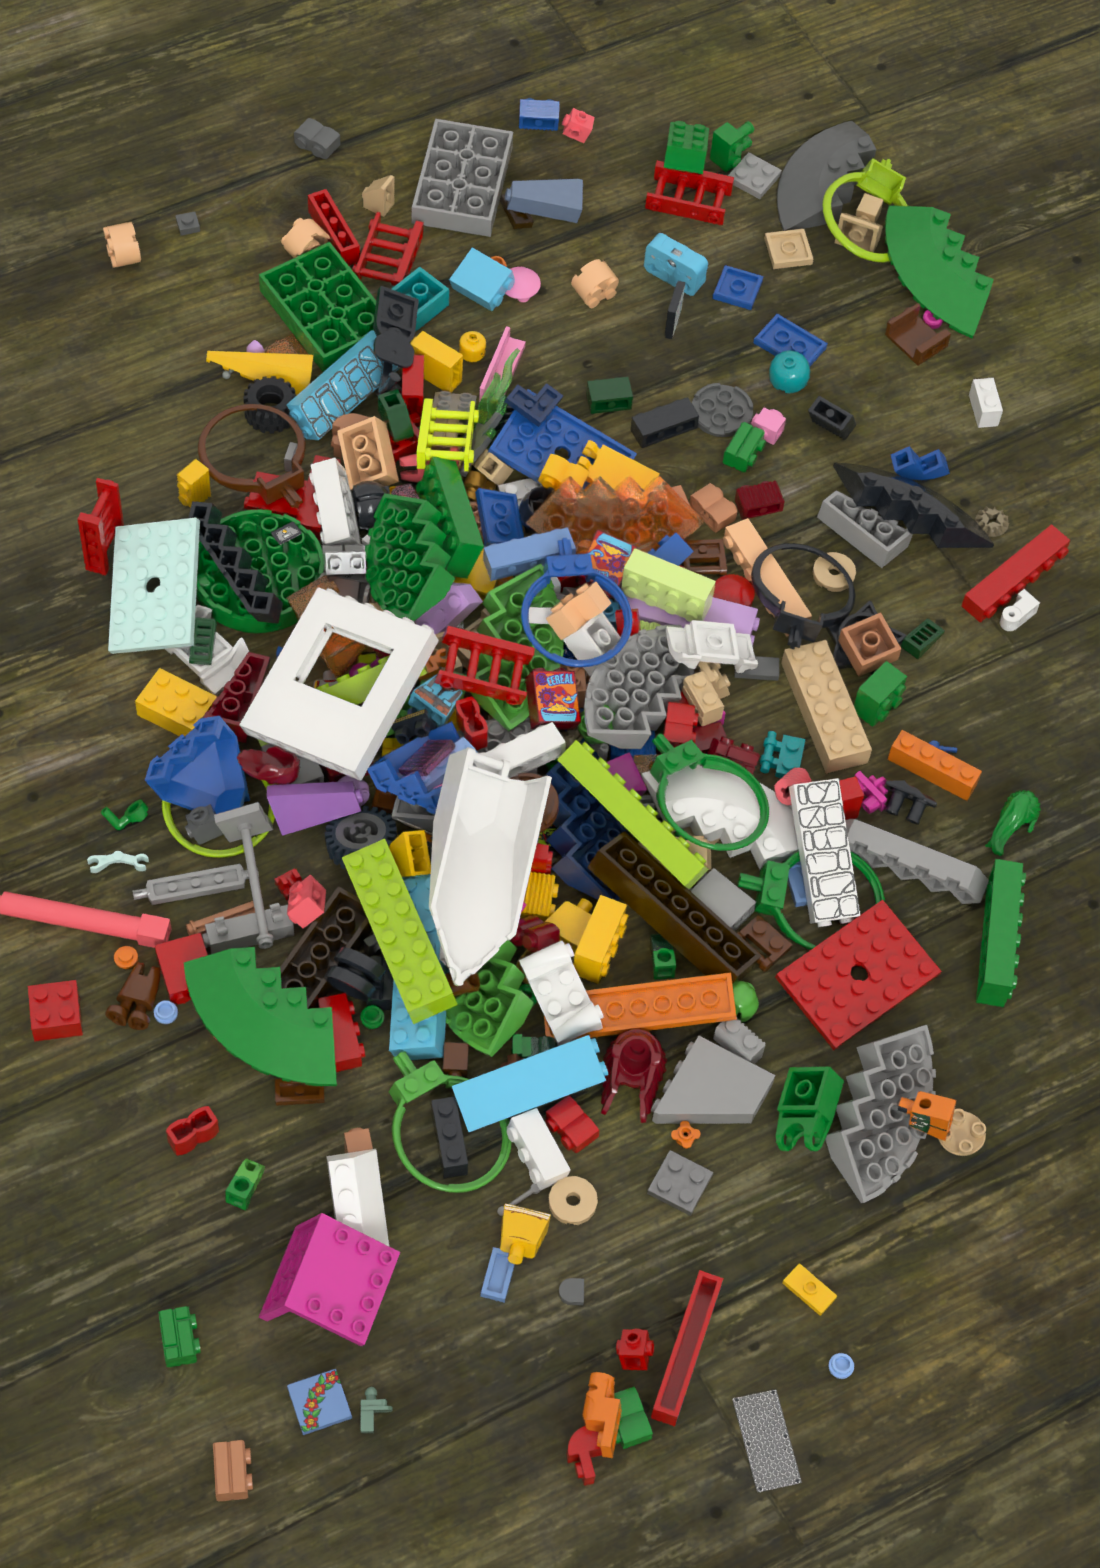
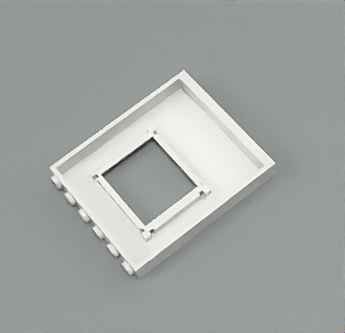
M318 587L242 719L240 726L249 736L361 781L439 640L434 634V630L427 625H416L406 617L398 618L390 611L384 610L382 612L369 603L361 604L350 596L342 597L332 589L324 590ZM332 632L391 654L362 707L304 684Z

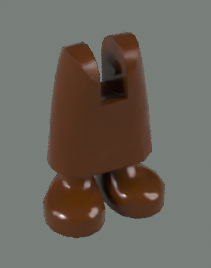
M138 962L116 998L121 1004L107 1007L106 1017L120 1026H126L128 1021L129 1027L134 1030L147 1029L150 1019L146 1011H152L160 982L161 969L159 967L152 966L148 976H143L145 964ZM136 1002V1008L134 1011L131 1012L129 1016L130 1010L132 1007H134V1004Z

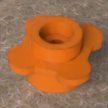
M682 1121L680 1127L672 1131L671 1137L680 1146L688 1149L692 1146L695 1139H699L700 1131L692 1128L688 1121Z

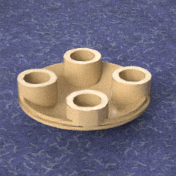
M955 1109L953 1122L946 1141L939 1139V1142L952 1154L960 1156L971 1155L983 1146L986 1138V1126L975 1115L962 1109Z

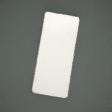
M530 607L529 623L549 624L546 618L552 613L550 610L552 607Z

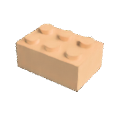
M374 416L337 431L350 490L353 491V485L362 481H376L384 486L399 482L385 422Z

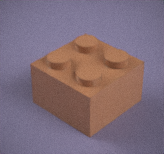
M881 612L841 629L838 641L859 677L878 669L885 661L892 663L898 660L901 647Z

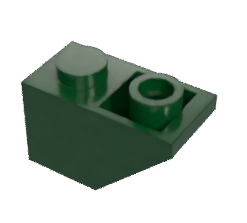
M396 389L378 395V412L383 422L386 423L394 443L413 437L414 431L407 406L399 390Z

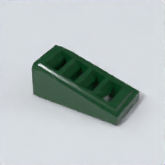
M195 617L194 646L190 648V664L212 665L217 631L216 619ZM197 644H199V645H209V647H206V646H196V645H197ZM195 652L208 653V656L196 655Z
M927 618L903 639L901 648L916 659H919L944 634L945 630ZM927 626L930 627V628H931L932 630H934L936 633H933L931 630H929V629L926 628V627H927ZM922 631H925V632L928 633L931 637L927 636V635L924 634Z

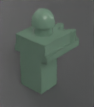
M368 1387L365 1391L366 1400H361V1433H374V1413L393 1411L392 1406H387L386 1399H376L378 1394L374 1387Z

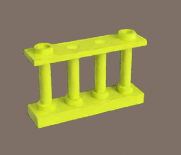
M424 399L417 446V469H425L426 462L430 461L432 457L447 460H464V471H469V463L474 462V450H471L474 423L479 421V410H475V401H471L470 412L437 410V408H433V399ZM436 418L468 420V425L435 423ZM434 432L467 433L466 438L434 437L433 434ZM433 445L465 447V451L431 450L429 447Z

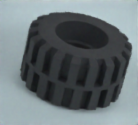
M265 376L261 380H254V384L250 383L248 385V389L244 391L243 399L244 404H278L272 407L290 416V410L286 404L296 397L294 387H291L289 382H284L283 378L276 379V376H271V378ZM263 409L244 411L247 423L253 425L255 430L260 429L262 433L269 431L270 434H274V431L282 432L283 428L288 429L290 427L288 421L271 411Z

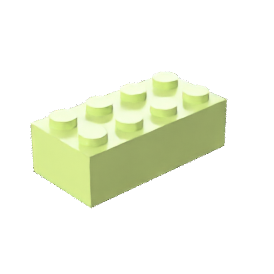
M634 549L624 567L621 590L630 598L639 599L649 606H656L669 614L683 617L688 622L692 620L704 621L712 605L716 581Z

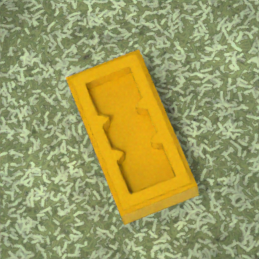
M800 1263L782 1283L820 1316L837 1298L834 1292Z

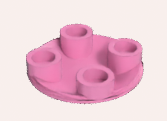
M511 268L515 283L505 294L518 299L520 302H527L530 297L539 291L540 278L529 268Z

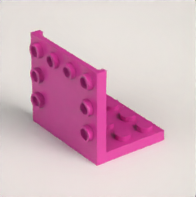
M320 1213L295 1227L259 1318L268 1322L287 1312H292L359 1346H363L366 1343L400 1252Z

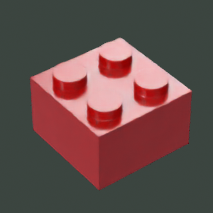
M76 980L28 986L31 1030L34 1041L83 1035L79 990Z

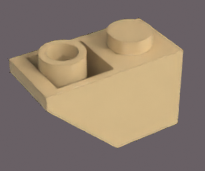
M486 448L472 465L492 482L502 485L514 470L492 453H488L489 450Z

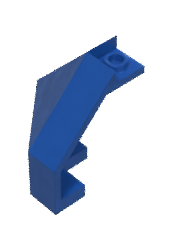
M220 716L199 719L193 724L195 728L186 736L180 735L168 746L170 748L169 751L159 758L157 755L150 761L145 781L163 801L189 810L211 804L216 814L243 807L244 802L250 801L245 774L237 761V756L240 753L237 736Z
M451 721L430 730L429 736L417 737L384 755L369 766L367 771L378 790L385 793L387 791L398 796V799L412 805H420L435 815L442 786L428 791L419 771L456 743L460 737ZM426 743H446V744H426ZM422 747H442V748H422ZM419 750H439L438 752H418ZM415 754H435L434 756H414ZM411 758H431V759H411ZM408 761H412V762H427V763H407V762H408ZM404 765H424L423 767H403Z

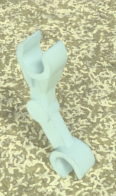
M115 851L107 856H90L87 861L88 865L95 862L98 863V865L90 867L91 873H98L113 863L134 865L138 871H146V866L138 864V862H149V859L145 854L132 856L121 851Z

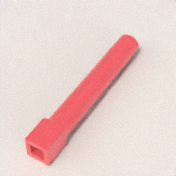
M6 891L0 895L1 915L136 940L138 945L155 948L154 945L168 942L172 930L171 922L168 918L147 914L137 917Z

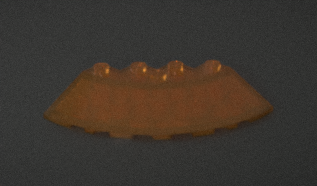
M569 476L549 494L527 520L526 524L538 534L568 527L576 547L575 554L587 553L597 530L638 547V550L648 553L652 548L656 551L660 547L658 542L666 535L671 537L677 533L682 539H685L705 521L660 476L653 478L644 489L631 476L624 478L614 489L601 476L594 478L585 489Z

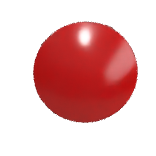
M729 574L716 580L713 597L751 607L755 591L753 585L746 578Z

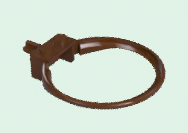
M243 404L220 412L207 423L199 437L198 456L200 462L209 469V476L214 481L232 490L259 493L267 505L282 497L295 509L299 507V504L303 503L296 490L305 486L304 470L301 468L305 457L306 443L301 428L293 418L271 406ZM257 409L271 411L283 417L294 429L298 440L297 450L291 461L292 470L267 483L261 477L257 478V482H253L254 479L234 478L218 472L211 465L207 457L205 444L207 435L220 420L236 412Z

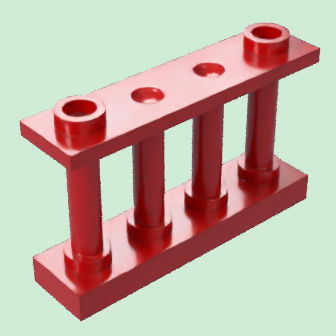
M657 160L654 180H657L658 184L655 194L647 192L645 209L723 226L725 209H722L721 205L724 195L731 196L734 177L704 170L703 174L663 168L664 162ZM666 183L678 185L674 198L663 196ZM685 187L697 189L693 202L682 200ZM705 191L716 193L713 206L701 204Z
M377 212L375 218L370 220L368 237L357 264H354L352 271L360 281L362 276L390 282L391 285L396 286L411 272L423 239L424 222L416 221L413 228L404 229L382 224L381 212ZM381 231L407 237L409 241L408 243L399 244L377 239V235ZM373 246L402 252L403 257L394 259L372 254L371 251ZM370 261L396 267L398 271L392 275L366 269L365 267L367 262Z
M97 478L98 500L91 514L80 512L77 520L85 569L107 575L109 571L107 550L115 536L116 527L124 526L118 483L112 480Z
M447 626L441 642L449 646L445 671L439 670L434 683L440 684L444 688H456L503 700L510 705H521L527 696V692L519 690L523 665L530 663L534 656L535 648ZM458 648L467 649L471 652L467 676L454 673ZM480 653L493 657L488 682L475 679ZM502 659L510 660L514 663L510 687L497 684Z

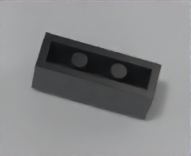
M688 397L681 400L678 399L670 404L658 406L651 411L632 417L630 430L640 447L645 448L697 429L699 414Z
M456 1097L431 1100V1115L443 1179L468 1175V1160Z

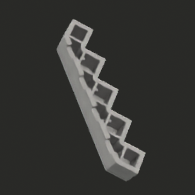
M845 820L850 851L859 855L871 868L889 867L900 880L920 879L931 892L950 891L961 904L981 902L989 880L976 866L859 820Z

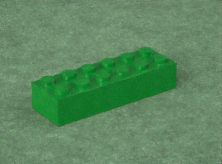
M432 457L429 465L425 467L421 481L417 483L416 492L420 499L427 500L443 514L437 527L447 535L441 548L451 556L445 570L454 577L467 579L484 548V544L456 461Z
M995 859L989 874L985 896L976 1003L1004 1007L1007 999H1011L1013 989L1016 988L1017 975H1014V969L1018 967L1019 954H1016V947L1019 948L1021 934L1017 932L1018 927H1021L1023 913H1019L1020 906H1023L1024 893H1021V886L1025 885L1026 873L1022 872L1023 863Z

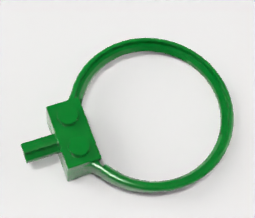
M658 734L652 740L662 753L656 757L650 770V774L659 783L656 792L657 803L665 819L675 831L696 845L719 851L744 848L755 842L763 834L769 820V803L761 784L747 769L730 759L702 753L692 740L675 748L663 734ZM697 765H702V768L725 771L740 777L751 787L757 797L760 806V819L757 828L745 839L728 844H709L690 836L675 823L667 809L665 793L669 783L668 775L687 766L695 769Z
M799 851L784 863L767 860L760 869L759 877L740 873L737 881L738 887L757 891L754 912L773 915L781 931L798 945L809 950L817 946L800 937L791 928L784 914H781L780 911L784 907L789 870L800 862ZM850 851L852 864L862 871L873 889L875 905L881 900L885 902L883 889L875 872L862 858Z

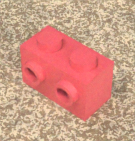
M311 874L302 882L297 881L291 886L287 915L293 923H298L302 928H305L324 913L326 889Z

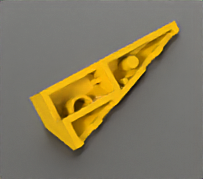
M207 351L206 362L210 363L212 361L222 365L225 370L232 369L237 371L242 377L252 381L256 379L261 380L265 376L267 378H271V376H276V379L283 378L284 382H289L291 387H294L297 396L310 384L313 355Z

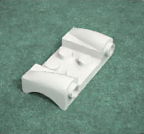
M563 941L552 944L519 960L558 1046L566 1044L585 1033L602 1029L603 1026L600 1019L604 1018L599 1005L594 1006L590 1001L571 960V957L575 955L570 944H564Z

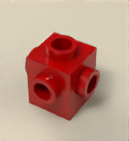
M622 1330L621 1340H617L616 1345L622 1370L648 1369L649 1357L654 1355V1341L650 1340L648 1330Z

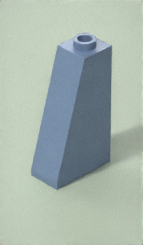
M582 179L513 181L510 189L507 188L505 192V201H508L507 210L574 223L578 222L582 212Z

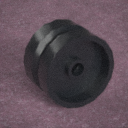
M340 947L334 956V961L337 965L329 966L324 975L325 981L353 998L370 1002L376 992L372 983L381 982L386 973L385 968L375 960L356 950Z

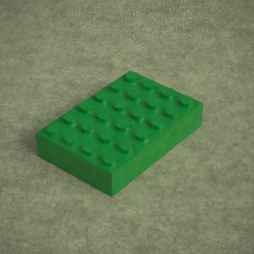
M330 242L259 274L260 292L307 353L313 355L314 362L322 372L327 370L370 331H374L373 322L376 300Z

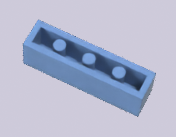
M568 527L484 547L483 561L490 580L493 581L522 574L539 564H542L544 567L546 556L559 555L557 541L562 540V538L570 539L574 555L576 547Z

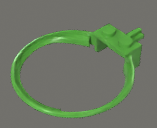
M405 1051L399 1053L393 1060L404 1077L394 1082L389 1090V1094L397 1104L392 1119V1139L396 1152L404 1166L415 1178L425 1185L445 1192H468L491 1182L501 1172L510 1154L512 1142L507 1135L509 1118L499 1121L502 1131V1148L497 1162L487 1174L475 1181L464 1184H441L427 1178L411 1164L404 1152L400 1135L401 1121L406 1110L403 1107L404 1104L411 1102L441 1084H446L445 1088L452 1089V1086L470 1079L443 1074L435 1060L416 1069Z

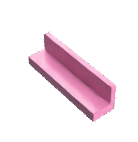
M506 326L480 386L479 403L493 407L495 403L503 400L525 349V341L510 337V327Z

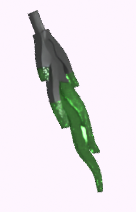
M518 348L508 357L504 365L502 379L497 372L494 374L493 381L479 403V421L474 423L471 450H474V462H476L477 458L496 434L495 427L499 424L507 407L505 400L507 396L504 394L512 382V364L520 352ZM463 461L459 472L461 476L465 477L468 472L464 471Z

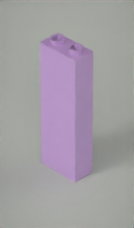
M626 596L631 609L639 610L640 621L656 622L661 626L681 625L682 628L686 624L690 625L691 623L683 617L669 614L661 608L649 606L639 599ZM713 597L712 605L704 621L734 624L736 633L750 634L753 646L755 636L752 635V631H757L760 618H756L758 612L756 608Z

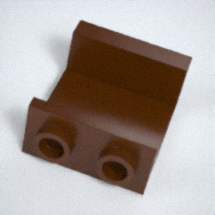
M919 303L912 307H907L897 317L890 318L887 322L885 333L918 366L948 347L951 333L947 329L937 334L918 316L921 306Z

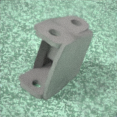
M324 572L318 578L316 590L318 587L324 590L329 588L342 597L350 596L357 600L358 603H369L371 588L365 574L326 575V572Z

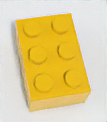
M159 668L135 700L138 716L178 736L182 734L186 736L195 728L193 724L203 718L205 713L210 710L217 696Z
M600 895L575 952L573 965L579 977L599 984L601 977L607 976L610 968V959L615 957L619 946V938H623L627 928L626 923L629 915L625 914L626 904Z

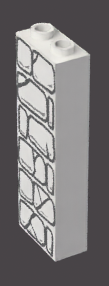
M839 778L794 784L789 787L810 924L817 923L818 927L830 926L833 920H840V924L850 923L854 920V917L860 916Z

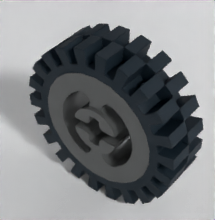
M363 806V811L329 821L330 825L326 826L325 832L329 857L331 860H334L336 865L341 864L343 869H346L342 857L382 839L386 840L389 847L398 837L396 823L392 820V816L390 814L386 816V811L384 810L378 813L377 807H373L369 811L368 806Z

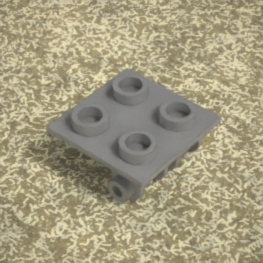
M435 392L433 408H437V410L470 412L471 401H475L476 405L477 396L470 393ZM460 420L461 423L468 425V420Z

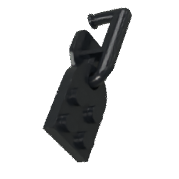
M380 286L377 290L373 322L374 332L377 336L374 341V354L378 359L382 360L379 395L390 392L401 379L397 373L392 372L393 365L409 368L413 363L414 349L410 342L415 335L419 299L384 286Z

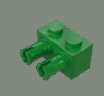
M747 121L736 129L726 122L713 132L710 160L725 172L735 168L741 162V153L752 146V140L748 135L754 132L753 124Z

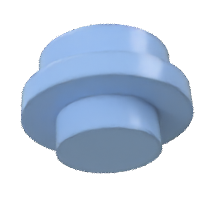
M161 1001L154 1008V1017L161 1024H170L178 1016L176 1005L170 1001Z
M835 1354L829 1361V1371L836 1378L845 1379L854 1370V1362L847 1354Z

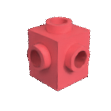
M573 108L570 114H566L562 121L564 126L563 134L584 143L592 131L594 117Z

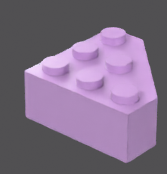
M453 582L445 598L414 622L419 626L427 625L434 630V634L444 632L447 626L456 627L483 601L471 584Z

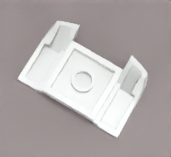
M201 605L196 606L195 617L211 619L212 609ZM217 632L212 665L190 664L191 646L165 649L171 655L175 653L200 677V683L215 696L224 690L225 684L231 680L235 670L249 652L242 637L232 647ZM199 644L196 645V646H206V647H209V645H199ZM195 652L196 655L208 656V653Z
M692 620L690 625L686 624L684 628L666 627L669 652L677 662L683 663L688 668L695 669L699 661L733 664L737 673H743L745 670H752L758 666L750 634L736 633L734 624Z

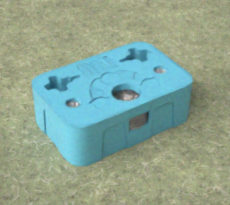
M658 233L646 247L644 267L649 273L676 287L678 281L685 282L684 292L693 296L706 281L708 261L704 256L671 239L667 235Z

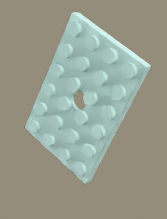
M188 518L116 527L108 646L110 653L194 646L199 519ZM151 578H159L160 586L154 592H148L146 589L147 582Z

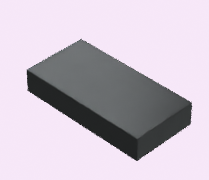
M755 656V659L758 661L757 668L745 670L743 673H737L734 667V678L779 680V658Z

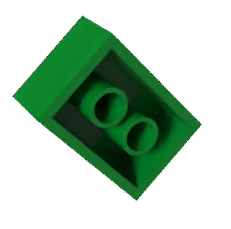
M683 121L670 122L663 168L703 174L709 128L701 124L688 125Z

